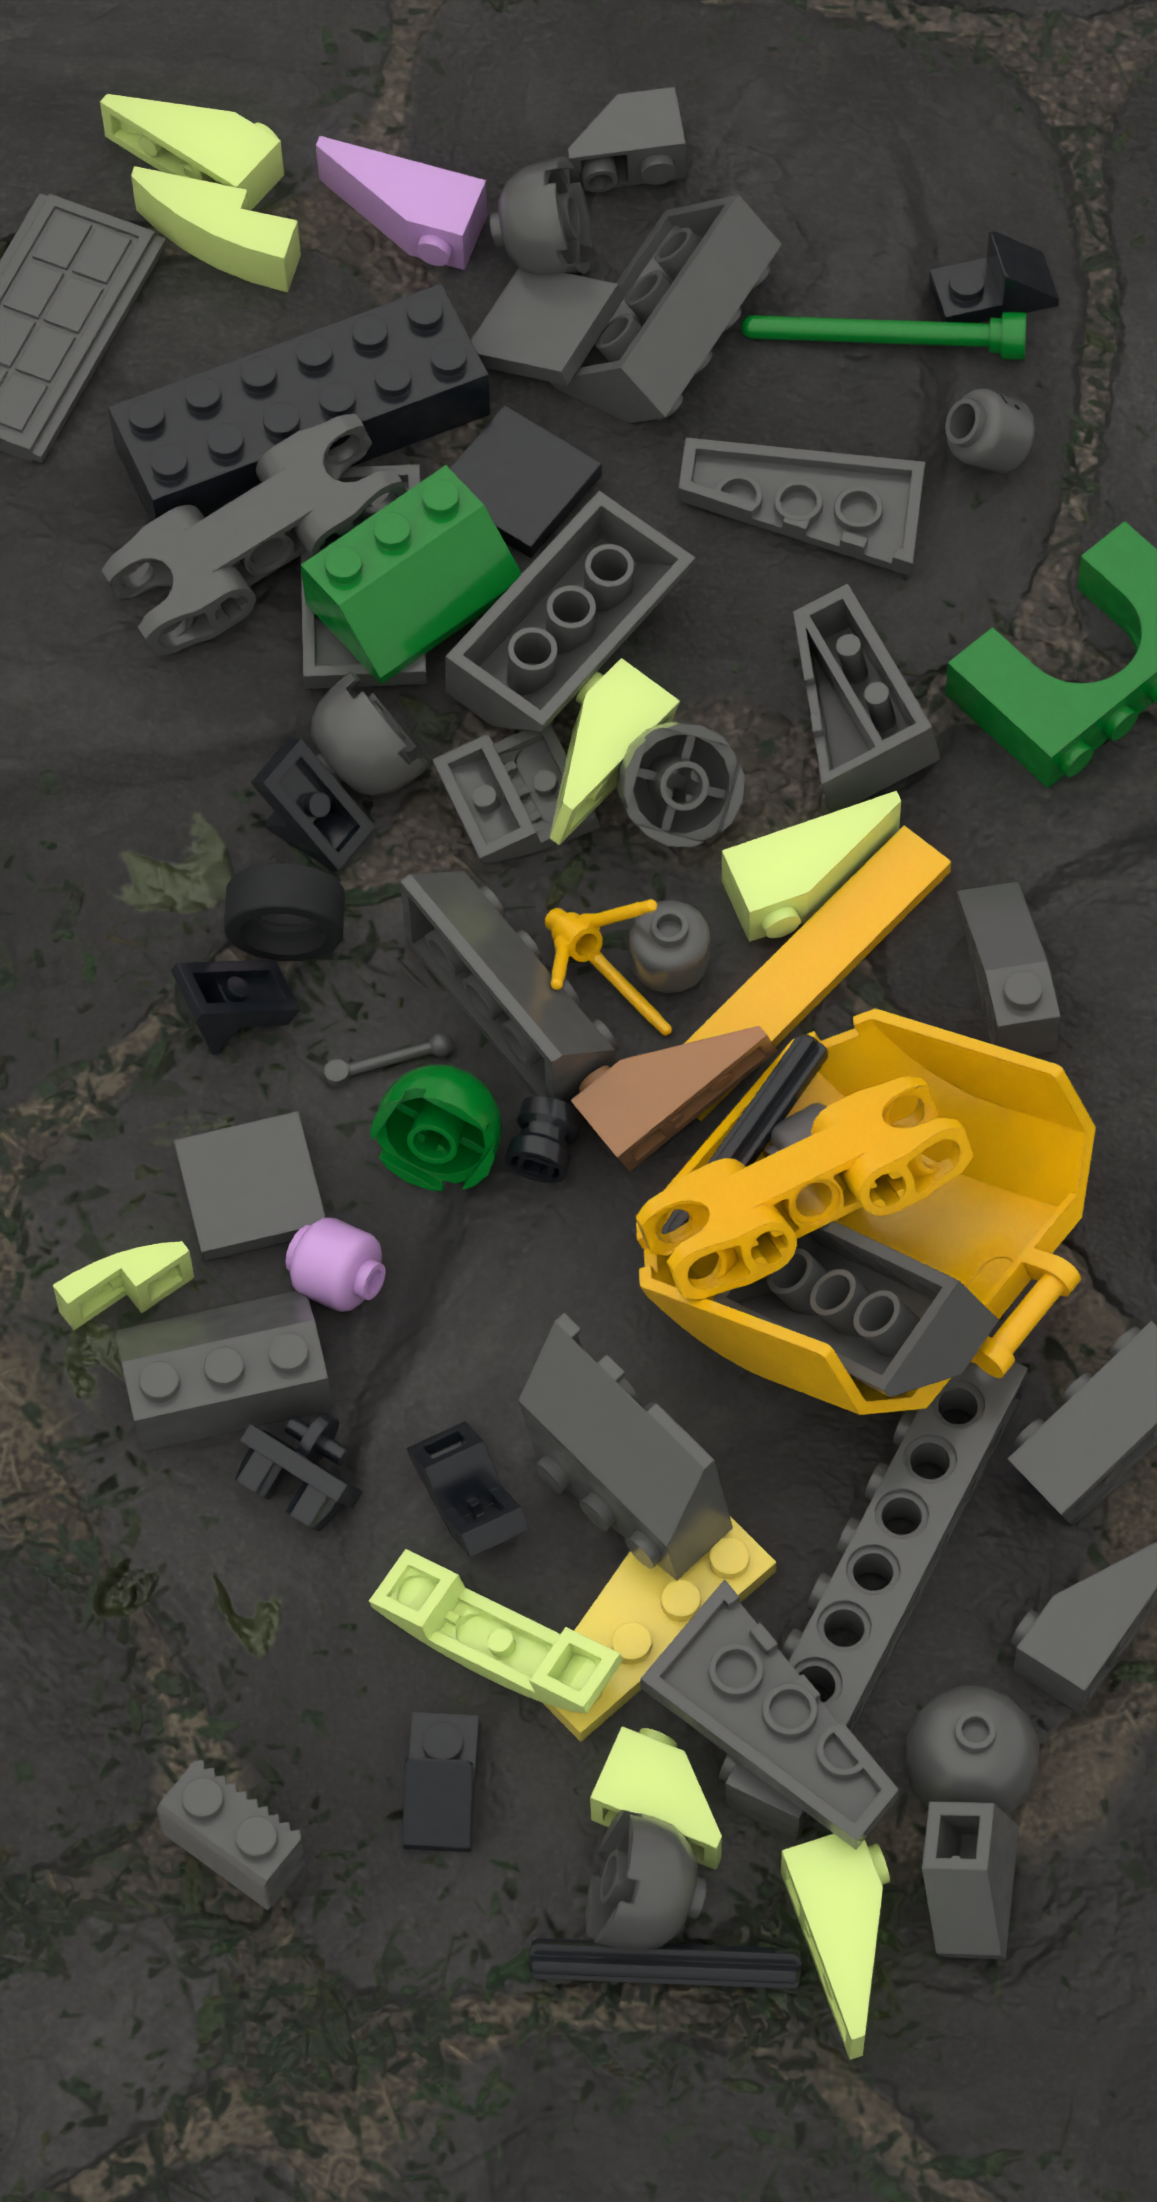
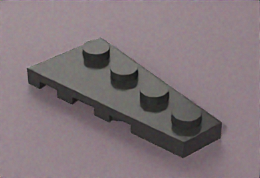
M686 437L678 486V501L912 577L925 462Z
M725 1579L640 1679V1688L855 1850H857L898 1799L899 1789L848 1727L844 1723H839L820 1700L819 1692L805 1675L802 1674L800 1676L778 1649L776 1640L761 1622L756 1623L741 1605L739 1596Z

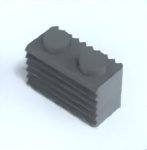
M204 1760L194 1761L156 1809L159 1816L158 1820L161 1821L162 1834L267 1910L275 1905L306 1866L300 1830L291 1831L289 1822L280 1823L278 1814L269 1815L268 1806L258 1807L257 1799L248 1800L246 1791L237 1792L236 1783L226 1784L225 1775L216 1776L214 1768L205 1769Z

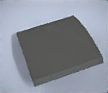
M551 723L543 731L522 730L494 744L489 734H486L432 759L482 864L513 859L558 845L550 839V833L567 755ZM593 811L562 843L601 828L595 812Z

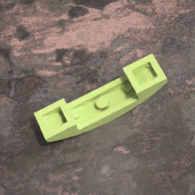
M407 1549L404 1550L369 1600L372 1608L391 1622L471 1671L526 1697L573 1712L588 1713L623 1661L620 1653L567 1627L559 1634L465 1588L458 1574Z

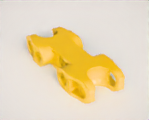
M900 1077L878 1086L859 1090L829 1105L815 1118L811 1129V1136L747 1167L736 1159L723 1158L683 1176L673 1185L649 1199L637 1214L636 1220L645 1244L651 1253L664 1256L671 1255L666 1262L672 1273L676 1288L682 1297L695 1300L704 1299L747 1286L778 1271L787 1265L794 1256L798 1238L861 1207H864L867 1212L873 1215L887 1216L925 1199L939 1187L960 1175L974 1155L965 1128L957 1119L937 1118L939 1112L933 1100L930 1086L921 1077ZM906 1096L918 1097V1104L911 1115L899 1121L890 1122L889 1114L891 1108L898 1100ZM945 1139L953 1140L951 1153L940 1163L926 1164L921 1161V1153L927 1148ZM676 1209L684 1210L688 1213L689 1221L667 1234L656 1233L657 1222L667 1212ZM717 1253L718 1262L711 1274L701 1279L688 1278L689 1268L696 1260L709 1254Z

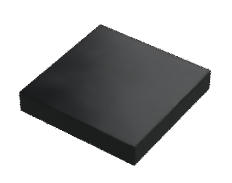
M504 405L450 467V470L485 505L504 542L531 558L601 477L602 463Z

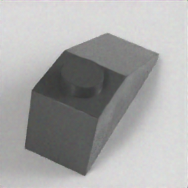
M1019 882L957 891V902L989 1043L1029 1056L1056 1052L1061 1016L1048 961Z
M1157 1542L1053 1595L1041 1614L1031 1609L1023 1618L1011 1639V1644L1017 1647L1013 1672L1081 1714L1157 1605Z

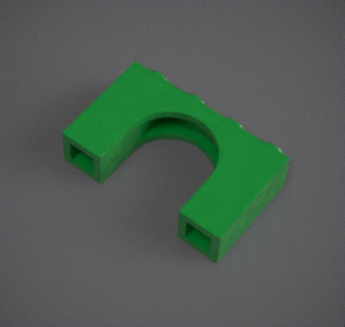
M1125 521L1081 555L1077 589L1112 619L1130 638L1136 655L1123 670L1112 677L1097 682L1072 683L1049 676L1037 668L993 627L948 662L945 695L1047 788L1064 775L1073 777L1089 763L1094 750L1109 738L1112 741L1122 738L1137 721L1138 714L1153 702L1157 704V549Z

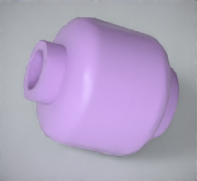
M322 1218L312 1225H305L300 1228L290 1242L286 1253V1269L290 1272L291 1283L295 1290L335 1311H351L365 1299L371 1300L380 1291L386 1275L385 1266L381 1264L382 1252L377 1239L370 1233L336 1218Z

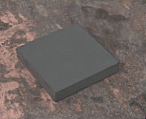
M518 267L472 337L471 342L485 368L568 386L620 306L624 296L617 283L568 273L538 276L524 272Z
M298 1111L174 1140L203 1262L292 1241L300 1228L305 1225H312L319 1219L326 1218Z

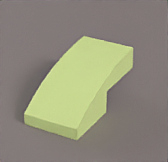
M182 1241L158 1243L116 1253L93 1262L53 1285L59 1312L73 1330H76L126 1295L139 1311L143 1313L194 1279L190 1251Z

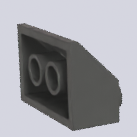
M297 1291L115 1330L141 1452L247 1429L249 1424L261 1426L288 1420L293 1416L301 1417L333 1410L329 1379L315 1319L307 1295Z

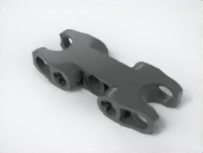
M356 414L337 416L317 426L296 432L269 449L258 461L256 474L261 484L207 517H204L196 506L191 505L178 506L143 526L129 542L109 558L101 571L118 599H132L156 587H172L167 598L150 610L138 626L155 656L176 653L196 643L213 639L247 617L254 608L256 597L250 587L251 585L306 551L313 557L407 492L402 480L394 469L374 472L356 482L339 481L342 474L354 463L361 460L373 444L365 426ZM350 435L344 443L330 449L332 444L339 438ZM385 493H389L388 496L382 502L375 506L368 507L378 497L382 496ZM145 562L135 572L123 576L131 566ZM182 621L173 631L160 635L164 629Z

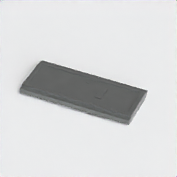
M39 193L0 260V451L32 463L33 461L44 462L167 246L166 238L155 235L153 230L50 193L48 196Z

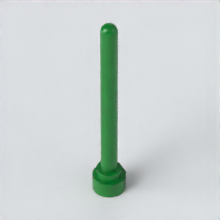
M1003 312L1002 318L991 317L990 323L750 315L742 321L741 332L749 339L989 347V353L1001 354V360L1025 361L1027 313Z

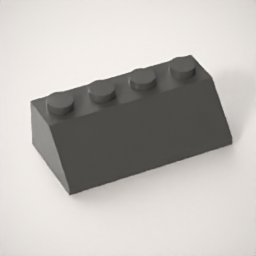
M739 194L665 210L616 283L619 285L624 299L568 386L550 383L555 389L628 424L667 418L681 405L683 401L682 392L692 377L710 362L713 355L711 349L721 334L730 328L740 317L742 312L740 306L750 291L759 285L769 274V263L782 245L781 242Z
M598 491L445 656V693L493 727L543 731L694 566L696 557L604 493Z
M464 871L409 874L400 880L405 941L534 1096L556 1098L574 1107L575 1105L571 1100L580 1093L579 1086L583 1080L602 1066L607 1065L611 1068L615 1065V1052L618 1050V1046L606 1025L599 1019H595L592 1022L578 1007L580 1005L579 998L566 978L560 990H554L551 987L552 976L541 963L542 956L536 943L524 930L515 932L504 919L505 913L500 901L487 886L484 885L478 888Z
M835 1221L798 1238L794 1256L787 1265L778 1271L747 1286L717 1294L712 1300L827 1343L833 1348L851 1378L889 1397L962 1375L999 1321L959 1280Z

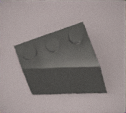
M563 1313L554 1322L518 1399L538 1460L534 1464V1468L543 1482L553 1491L561 1494L566 1489L580 1501L579 1505L582 1511L594 1525L603 1531H607L612 1527L625 1538L628 1549L644 1566L653 1569L658 1565L675 1580H678L733 1528L715 1460L657 1403L650 1402L643 1408L640 1405L637 1393L624 1378L625 1372L608 1355L597 1363L583 1350L578 1337L581 1328Z

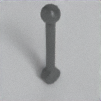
M444 1032L436 1033L429 1042L348 1064L344 1060L333 1059L325 1065V1079L331 1086L341 1087L349 1081L352 1075L430 1054L437 1057H446L453 1050V1040Z

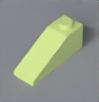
M107 94L100 101L105 137L161 172L246 189L250 211L284 176L281 140L266 125L262 123L253 124L236 112Z
M622 658L604 676L597 671L581 688L576 697V702L581 705L572 729L550 833V839L558 845L617 787L618 768L625 757L629 745L646 729L672 721L680 700Z
M897 791L722 850L721 881L749 942L766 936L769 938H780L796 930L800 924L806 923L899 831L901 799Z
M831 1834L782 1850L781 1875L849 2059L852 2060L863 2056L881 1910L882 1885L890 1883V1876L883 1853L877 1843L867 1846L864 1840L855 1850L837 1835Z

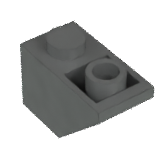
M675 87L617 94L568 148V160L574 167L568 169L569 184L581 182L584 192H604L616 187L646 183L660 185L670 180L685 179L686 142Z
M929 1801L922 1872L936 1954L940 1957L1006 1959L1019 1825L995 1803Z

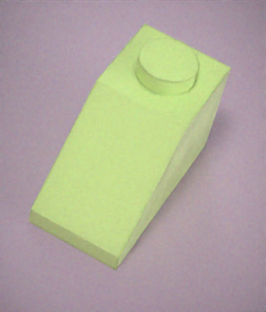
M622 1726L590 1797L591 1820L609 1827L611 1821L621 1810L656 1817L672 1824L687 1837L697 1858V1863L716 1870L721 1860L722 1836L685 1751L678 1749L677 1743L672 1738L659 1731L642 1728L638 1733Z

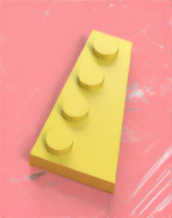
M731 1516L733 1528L678 1580H675L658 1565L653 1569L647 1568L630 1551L576 1627L575 1632L620 1653L623 1658L622 1663L587 1714L543 1703L580 1742L641 1690V1677L724 1579L737 1593L741 1603L776 1572V1561Z

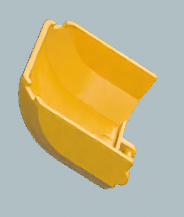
M876 1008L853 1016L854 1029L820 1041L815 1031L808 1033V1035L817 1039L827 1048L828 1058L787 1117L813 1103H821L828 1107L859 1090L878 1086L900 1077L913 1076L923 1078L930 1086L933 1100L939 1112L937 1118L957 1119L965 1128L974 1157L960 1175L939 1187L925 1199L897 1213L887 1216H876L867 1212L864 1207H861L835 1220V1222L959 1280L998 1320L1032 1279L1037 1280V1283L994 1336L986 1338L970 1361L977 1364L987 1374L995 1378H1002L1015 1363L1013 1353L1059 1296H1069L1081 1281L1079 1272L1071 1263L1053 1254L1082 1218L1096 1130L1064 1069L1058 1064ZM794 1039L791 1040L665 1189L683 1176L707 1165ZM906 1096L898 1100L891 1108L889 1114L890 1122L893 1123L911 1115L918 1104V1097ZM945 1139L927 1148L921 1153V1161L926 1164L940 1163L951 1153L953 1140ZM763 1151L755 1162L764 1159ZM674 1210L667 1212L659 1219L656 1233L662 1234V1227ZM636 1222L637 1241L644 1249L645 1267L639 1269L640 1287L645 1295L696 1339L724 1358L756 1375L859 1415L927 1409L951 1379L949 1378L889 1397L851 1378L833 1348L827 1343L714 1302L712 1300L716 1295L698 1300L685 1299L677 1290L672 1273L666 1262L671 1255L652 1254L645 1244L639 1225ZM715 1252L696 1260L689 1268L688 1278L701 1279L711 1274L718 1262L717 1253Z

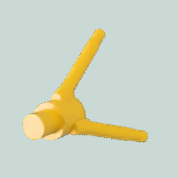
M649 899L599 913H583L581 915L575 912L567 913L561 908L552 909L545 917V926L551 931L556 952L551 974V987L554 990H560L563 987L570 956L578 962L589 961L663 1036H668L672 1032V1026L600 952L603 944V937L599 931L600 927L653 912L657 909L656 901Z

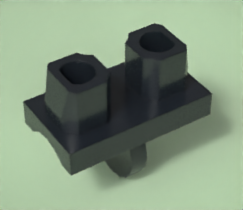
M328 1413L320 1415L311 1425L297 1416H293L290 1419L285 1432L300 1441L298 1449H295L267 1430L262 1431L252 1424H249L240 1439L241 1442L250 1448L243 1458L235 1480L258 1495L270 1500L287 1471L300 1478L304 1482L292 1499L286 1512L314 1530L321 1531L336 1514L341 1504L354 1508L363 1493L362 1490L318 1463L324 1456L340 1466L346 1460L350 1451L347 1447L334 1440L339 1428V1421Z

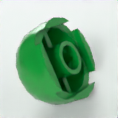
M429 1064L408 1071L389 1086L377 1109L370 1129L372 1141L376 1136V1140L382 1148L379 1155L382 1163L405 1182L430 1191H443L444 1185L442 1181L454 1184L464 1182L463 1190L474 1187L488 1176L501 1142L503 1127L497 1101L486 1084L470 1072L451 1065Z

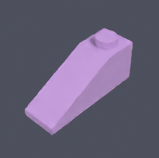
M319 136L316 143L319 180L408 255L418 257L434 266L447 265L465 270L488 216L486 180Z

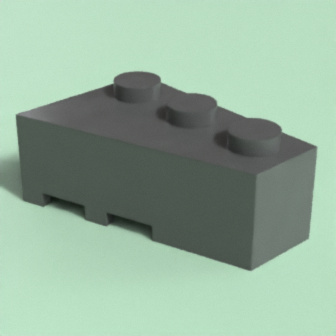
M848 583L793 611L819 761L821 784L830 813L850 807L941 760L931 723Z
M1152 1321L1142 1330L1138 1327H1133L1125 1332L1109 1351L1112 1359L1094 1376L1088 1372L1076 1379L1062 1395L1061 1400L1065 1404L1046 1422L1039 1418L1028 1425L1014 1442V1447L1017 1450L1007 1458L1072 1526L1130 1480L1135 1474L1132 1468L1157 1445V1326Z

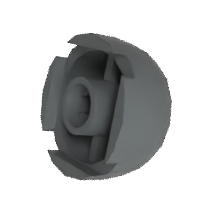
M565 157L543 160L521 169L506 182L500 193L498 212L492 213L490 216L491 234L496 247H505L512 262L524 272L538 276L560 273L584 275L590 269L591 262L580 263V244L592 248L589 211L581 182L569 184L563 171L574 168L572 163Z
M351 671L331 687L318 702L314 711L311 736L320 752L316 757L339 784L344 782L361 795L378 797L392 794L410 784L426 771L429 765L425 758H417L412 762L405 751L412 752L416 748L414 742L374 693L367 697L363 691L358 695L353 690L363 681Z
M670 721L646 729L629 745L625 757L618 768L617 792L625 815L641 833L666 846L694 847L704 843L702 842L703 840L711 838L718 831L723 832L732 824L743 802L745 775L741 764L737 761L735 752L730 748L731 745L722 735L695 722Z
M962 1685L937 1694L919 1711L906 1737L905 1768L909 1775V1783L914 1795L927 1809L929 1801L995 1803L1009 1816L1027 1800L1037 1779L1039 1770V1741L1028 1714L1010 1696L987 1686Z
M621 1810L611 1821L598 1851L599 1853L609 1855L602 1876L595 1874L591 1876L586 1905V1933L588 1938L595 1939L594 1943L617 1949L646 1951L662 1947L681 1931L687 1917L696 1919L699 1916L706 1896V1880L697 1877V1858L687 1837L675 1826L653 1816Z

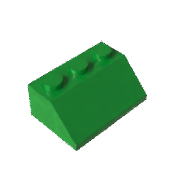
M447 465L301 564L305 604L380 685L490 609L522 574L485 505Z

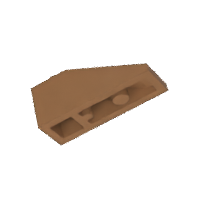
M755 1026L621 1059L611 1068L607 1065L602 1066L589 1074L579 1086L580 1093L571 1102L630 1172L778 1050L760 1026Z

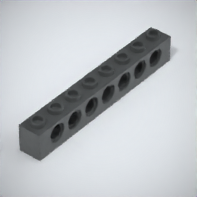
M970 1362L962 1375L952 1377L927 1409H918V1411L906 1410L893 1437V1443L899 1445V1448L890 1465L880 1461L876 1466L865 1491L864 1497L871 1500L862 1520L853 1516L849 1519L837 1544L836 1553L842 1555V1558L833 1576L823 1572L812 1590L807 1609L814 1611L804 1632L794 1628L783 1646L781 1653L800 1676L804 1674L812 1685L822 1686L830 1692L831 1698L823 1702V1704L837 1721L844 1723L852 1733L1024 1396L1028 1368L1015 1362L1002 1378H995L984 1372L977 1364ZM950 1409H960L970 1414L973 1419L965 1424H952L946 1421L941 1414ZM923 1463H932L942 1468L945 1474L936 1479H925L918 1476L913 1471V1468ZM894 1518H905L913 1522L917 1529L909 1534L899 1535L889 1531L884 1524ZM876 1573L883 1576L889 1584L883 1589L871 1591L862 1588L855 1580L863 1574ZM836 1629H848L855 1632L861 1640L853 1646L840 1647L831 1643L826 1636ZM727 1754L719 1774V1779L726 1782L725 1807L798 1841L810 1815Z

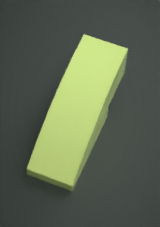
M134 166L131 179L136 211L157 231L187 253L221 271L254 284L288 293L301 256L297 220L250 211L246 189Z

